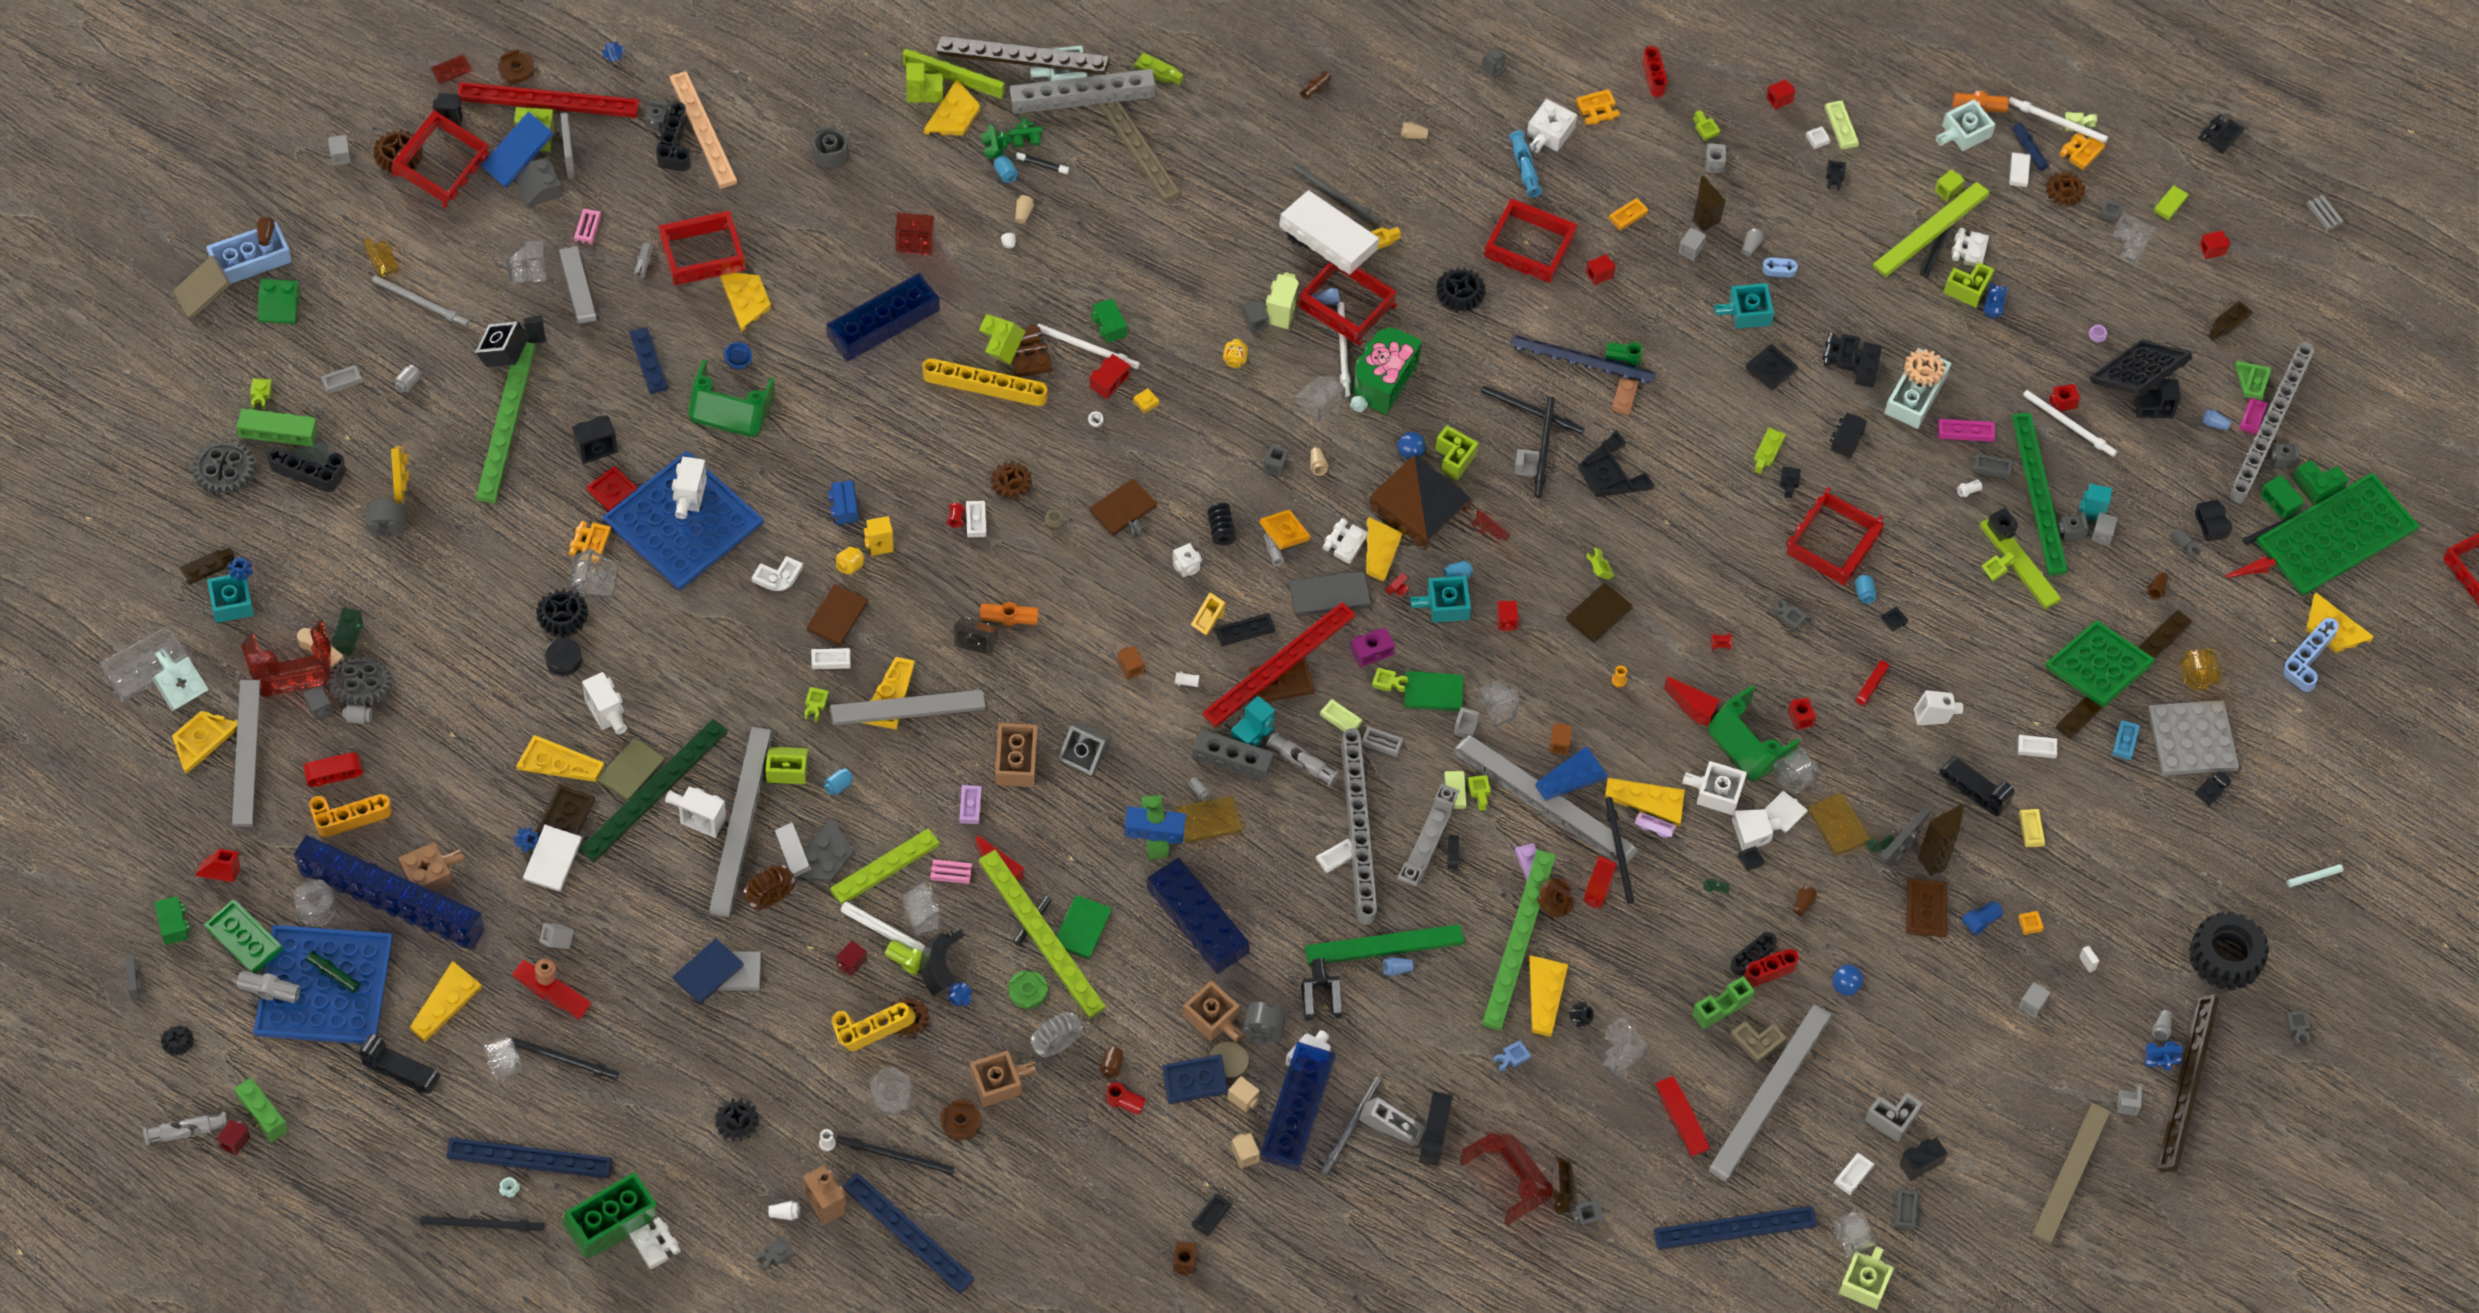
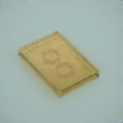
M1843 793L1808 806L1809 814L1835 856L1869 843V836Z
M1233 796L1176 807V812L1186 813L1184 843L1242 833Z

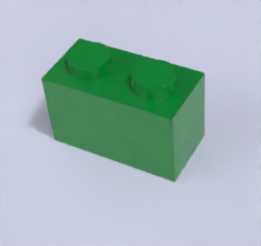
M1113 298L1092 305L1091 320L1097 324L1098 333L1101 338L1104 337L1106 343L1127 337V324Z
M2282 475L2264 484L2260 492V496L2282 520L2300 512L2305 502L2302 496L2291 487L2289 481L2285 480Z
M178 896L155 901V909L164 944L187 940V932L191 930L188 919L184 920L183 917L184 914H187L184 902L180 903Z

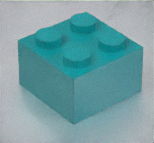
M230 575L207 579L212 611L216 623L254 616L248 580L237 582L235 576L231 578Z

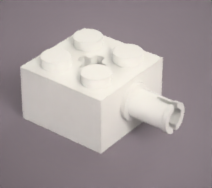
M1546 99L1528 123L1527 136L1534 139L1529 148L1532 151L1536 148L1535 153H1538L1542 146L1545 145L1558 152L1574 130L1577 114Z
M682 457L681 464H677L676 474L678 476L672 483V490H674L673 500L676 501L677 508L675 516L677 518L685 519L688 510L699 512L707 482L705 460Z
M604 672L582 681L585 702L601 730L613 726L616 734L625 732L627 727L622 718L624 709L621 703L623 701L620 694L614 692L611 678H606Z
M1709 761L1705 776L1700 777L1686 772L1682 784L1699 788L1697 805L1733 815L1747 772Z
M690 786L684 796L671 790L666 796V803L679 807L680 823L713 838L717 837L726 821L725 801L716 795L711 796L702 789H694Z

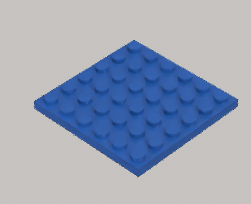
M687 450L602 517L606 525L610 526L618 536L679 591L764 524V519L707 468V482L699 512L688 510L685 519L677 518L675 516L677 508L676 501L673 500L674 490H672V483L674 479H677L676 468L678 463L681 464L682 457L695 458Z
M273 925L271 935L284 949L265 965L264 974H272L281 981L300 985V995L295 1003L276 998L266 1000L260 997L253 1032L254 1036L364 1044L369 1034L377 1036L393 934ZM314 950L321 957L331 960L333 965L360 982L361 986L358 991L353 994L328 975L321 974L316 967L305 961L308 953Z

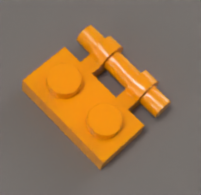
M1609 89L1576 98L1575 103L1581 115L1589 114L1590 116L1584 118L1585 125H1596L1600 121L1614 120V117L1620 116L1618 109L1613 111L1611 109L1615 107L1616 102ZM1604 110L1605 113L1597 115L1596 112Z
M2076 133L2072 136L2071 141L2062 147L2059 155L2063 158L2066 155H2071L2069 161L2084 170L2104 150L2105 144L2091 137L2086 139L2084 138L2086 135L2082 133Z
M581 521L575 529V537L570 542L568 554L574 557L577 551H582L581 558L600 562L611 533V527L592 523L591 528H586L587 523ZM586 536L585 543L581 542L582 538Z

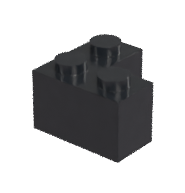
M2166 378L2160 382L2157 389H2150L2143 396L2136 395L2135 408L2137 418H2174L2181 399L2179 380Z

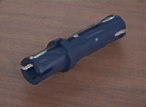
M2023 123L2016 124L2013 131L2018 136L2021 146H2024L2039 171L2047 169L2049 163L2034 143L2033 136L2027 132Z

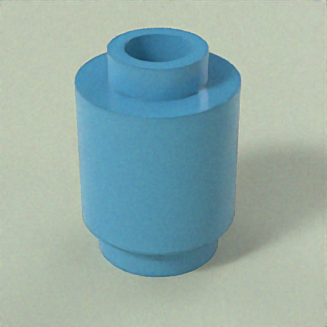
M1006 156L998 157L994 161V169L1004 183L1015 181L1018 171L1011 160Z
M1461 561L1448 565L1443 569L1444 577L1466 576L1467 579H1470L1473 569L1470 563Z
M1860 575L1854 582L1858 599L1863 604H1870L1876 600L1877 596L1873 577Z
M846 768L839 769L824 781V788L828 794L837 796L851 785L854 778Z

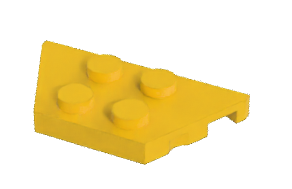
M958 80L954 82L925 126L924 134L929 135L930 132H940L941 135H964L980 111L979 103Z
M731 273L719 276L741 332L746 329L749 323L755 322L760 318V315L765 314L771 309L770 301L759 275Z
M396 446L391 449L394 502L399 504L400 501L404 504L407 481L410 478V472L406 470L409 455L405 453V446Z
M2314 594L2306 631L2311 634L2324 619H2335L2338 622L2337 634L2327 646L2335 653L2343 651L2345 648L2356 647L2359 643H2369L2373 640V635L2319 594Z
M200 711L174 733L172 738L184 773L190 772L235 733L238 720L231 721L225 719L224 716Z

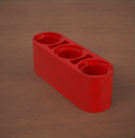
M1647 46L1644 50L1642 65L1648 88L1652 96L1662 97L1666 92L1667 76L1661 54L1657 47Z
M355 752L311 761L303 766L306 783L309 787L353 779L363 774L360 755Z
M1786 949L1748 964L1744 978L1751 987H1755L1790 974L1796 970L1799 954L1794 949ZM1750 973H1755L1758 976H1752Z

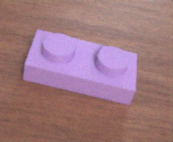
M962 785L959 823L979 824L981 786Z
M1642 812L1638 814L1634 823L1639 825L1640 829L1655 831L1657 835L1664 838L1672 837L1676 829V825Z
M1534 843L1515 848V853L1526 881L1528 880L1537 851Z

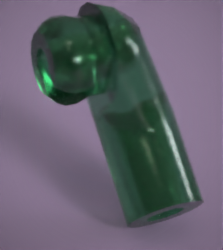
M1887 835L1880 842L1876 843V840L1872 838L1866 842V846L1870 852L1886 850L1895 839L1892 835Z
M1708 878L1703 882V888L1707 892H1729V883L1719 882L1712 878Z

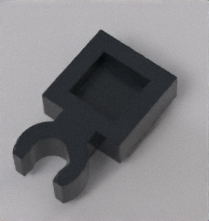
M1828 160L1826 179L1829 180L1827 189H1830L1831 185L1835 184L1837 185V191L1840 190L1841 181H1844L1846 162Z

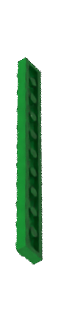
M2031 413L2013 414V427L2047 575H2064L2068 570Z

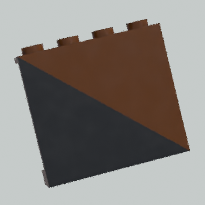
M1413 455L1370 496L1369 506L1373 512L1379 513L1389 524H1393L1403 535H1407L1416 545L1426 550L1429 540L1460 510L1466 512L1470 508L1471 497L1416 455Z

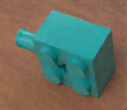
M1767 283L1731 286L1730 304H1714L1715 316L1731 314L1735 329L1772 325L1774 310Z
M1467 577L1429 578L1427 596L1410 597L1411 609L1428 607L1430 609L1431 623L1469 620L1471 605Z

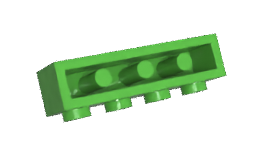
M241 409L236 428L239 438L313 447L318 425L316 418L307 415L297 416L291 413L281 414L273 411Z

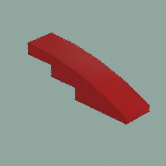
M524 959L511 974L513 978L542 1000L545 998L560 1010L563 1008L577 1020L583 1016L591 1005L590 1001L556 978L549 985L538 983L535 978V965Z
M1674 1076L1656 1082L1655 1086L1667 1115L1673 1121L1680 1139H1683L1690 1157L1710 1149L1698 1120Z

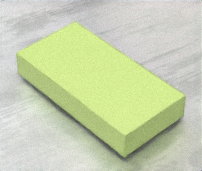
M1333 699L1320 711V716L1344 732L1349 728L1357 729L1362 724L1361 718Z
M1445 771V785L1459 790L1453 809H1466L1464 771Z

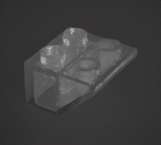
M543 241L524 242L506 258L510 283L547 280Z
M925 880L917 883L902 896L903 907L915 938L937 932L938 923H940L937 902L933 903L932 888L926 885Z

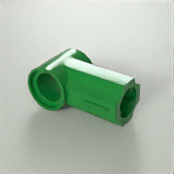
M1608 342L1605 358L1626 361L1629 365L1637 366L1642 362L1643 347L1637 342H1632L1628 345Z

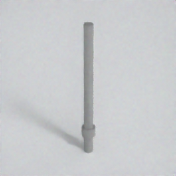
M377 275L372 279V282L445 316L447 320L453 323L457 322L465 327L470 323V320L458 315V312L447 310Z

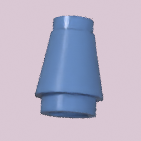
M1331 287L1316 295H1312L1314 299L1324 305H1336V303L1340 302L1337 288L1332 289Z
M2207 409L2202 418L2205 426L2226 431L2231 424V420L2214 409Z
M1388 957V959L1383 960V972L1390 977L1413 971L1412 959Z

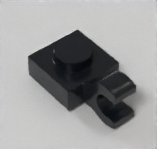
M1782 467L1780 486H1785V498H1792L1794 488H1799L1801 469Z

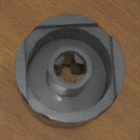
M835 126L819 128L812 137V156L814 161L822 169L835 168L847 162L849 152L846 133L842 129L841 131L836 129Z
M376 499L372 501L371 505L368 503L366 508V529L371 532L373 537H382L383 534H391L395 537L401 536L402 531L405 529V505L400 501L399 504H396L393 499Z
M1266 1002L1251 1003L1246 1011L1243 1033L1252 1038L1255 1044L1259 1045L1265 1042H1281L1286 1020L1285 1010L1277 1005H1274V1008L1269 1007Z

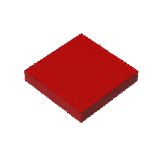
M615 465L586 486V491L608 512L638 489Z

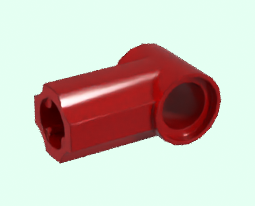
M1118 1082L1111 1083L1107 1088L1105 1099L1108 1105L1112 1107L1119 1106L1139 1116L1146 1103L1145 1098L1126 1090ZM1116 1092L1120 1096L1114 1097L1110 1093Z

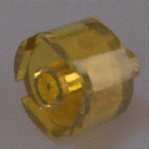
M2189 649L2185 651V655L2179 662L2185 686L2188 685L2189 689L2199 691L2210 688V684L2214 682L2215 685L2220 682L2222 673L2214 649Z

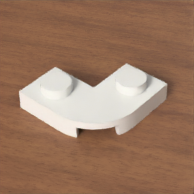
M787 556L778 570L760 563L751 578L752 582L773 591L785 590L793 585L803 569V563Z

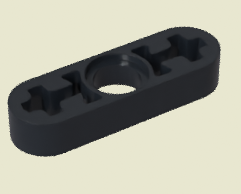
M1771 932L1761 934L1732 958L1730 964L1731 971L1736 975L1745 974L1748 964L1765 958L1775 949L1777 937ZM1765 940H1766V941L1771 940V945H1770L1769 943H1767L1766 945H1764V947H1763V949H1762L1761 946H1763L1764 941H1765ZM1756 950L1759 956L1751 957L1748 951ZM1744 958L1746 959L1743 967H1736V963L1740 964L1744 961Z

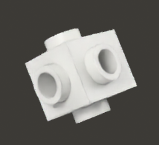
M1190 543L1173 550V565L1175 570L1181 573L1182 577L1191 576L1200 571L1201 556L1199 552H1195Z

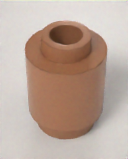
M541 959L535 965V978L542 985L551 984L556 977L555 964L549 959Z

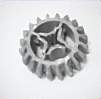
M1073 1012L1060 1013L1058 1016L1055 1015L1053 1018L1048 1019L1033 1033L1031 1037L1033 1049L1041 1057L1046 1058L1071 1047V1044L1076 1042V1039L1083 1032L1081 1021Z

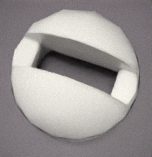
M1006 233L1001 236V242L1005 248L1010 249L1015 246V234Z
M1097 411L1092 412L1088 417L1090 425L1095 428L1100 427L1104 422L1103 415Z

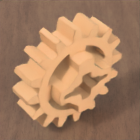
M1918 349L1916 354L1911 352L1910 357L1906 358L1904 365L1905 375H1910L1909 381L1915 380V385L1921 383L1922 387H1924L1928 383L1931 387L1933 382L1938 384L1939 379L1943 378L1945 371L1944 361H1939L1940 355L1934 356V351L1928 353L1927 349H1925L1921 353Z

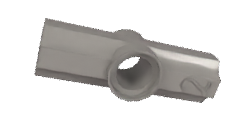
M242 970L237 981L238 989L257 993L259 997L266 1000L276 998L295 1003L300 995V985L281 981L272 974H264L262 976Z

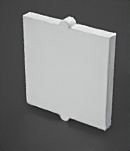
M1782 791L1764 810L1767 812L1769 820L1779 818L1781 830L1787 833L1808 810L1798 803L1797 799H1793L1786 792Z

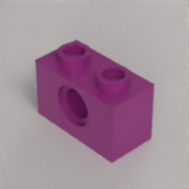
M1385 627L1375 629L1363 636H1356L1351 640L1350 651L1359 668L1393 656L1395 644Z

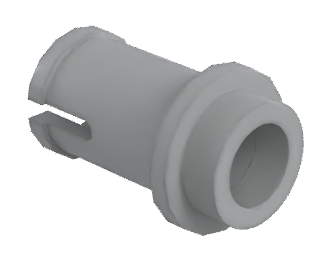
M1197 777L1190 780L1191 783L1187 784L1197 795L1198 800L1205 802L1211 797L1210 789L1206 788Z

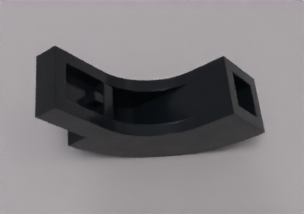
M961 929L955 933L951 930L946 934L944 932L938 934L923 949L920 965L921 973L932 996L943 991L956 981L947 967L946 953L952 944L965 936Z

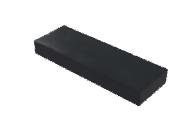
M1269 613L1215 628V633L1221 647L1275 632V626Z

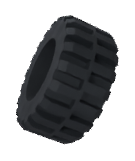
M2218 912L2216 916H2208L2206 920L2200 923L2190 944L2189 957L2190 961L2193 962V969L2199 971L2198 976L2201 979H2207L2208 984L2218 985L2217 988L2220 989L2228 987V990H2235L2237 986L2241 989L2246 987L2247 984H2252L2256 977H2259L2268 958V939L2266 935H2262V928L2260 926L2257 927L2254 920L2246 919L2243 914L2235 915V912H2228V914ZM2217 940L2232 941L2240 946L2246 959L2237 962L2225 960L2215 952L2212 943Z

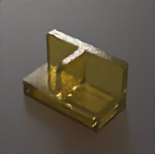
M370 237L363 240L365 251L379 277L399 270V266L393 257L392 249L387 245L386 241L373 244Z

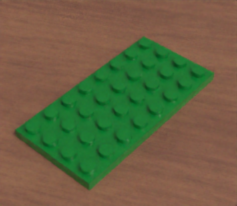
M2372 472L2258 537L2256 543L2270 559L2274 558L2279 570L2302 596H2305L2419 530L2420 525Z

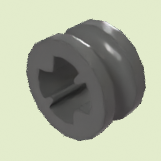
M1138 519L1134 522L1128 521L1131 538L1135 537V535L1141 536V527Z

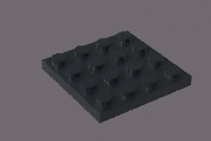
M2141 339L2089 376L2091 383L2143 396L2151 388L2159 385L2162 380L2173 375L2180 367L2185 366L2187 362L2193 359V356L2189 351Z

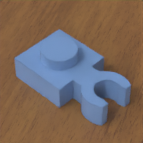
M1521 1040L1504 1048V1055H1496L1493 1058V1063L1503 1062V1065H1500L1498 1069L1499 1072L1506 1070L1509 1064L1515 1068L1530 1060L1531 1055Z

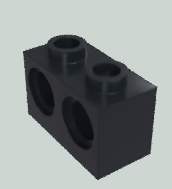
M438 92L437 99L433 101V110L461 127L463 111L460 95Z

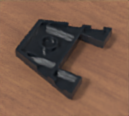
M1618 430L1614 431L1611 437L1604 440L1597 450L1590 453L1578 465L1579 472L1596 497L1654 489V483L1646 472L1628 479L1611 454V452L1625 447L1626 444Z

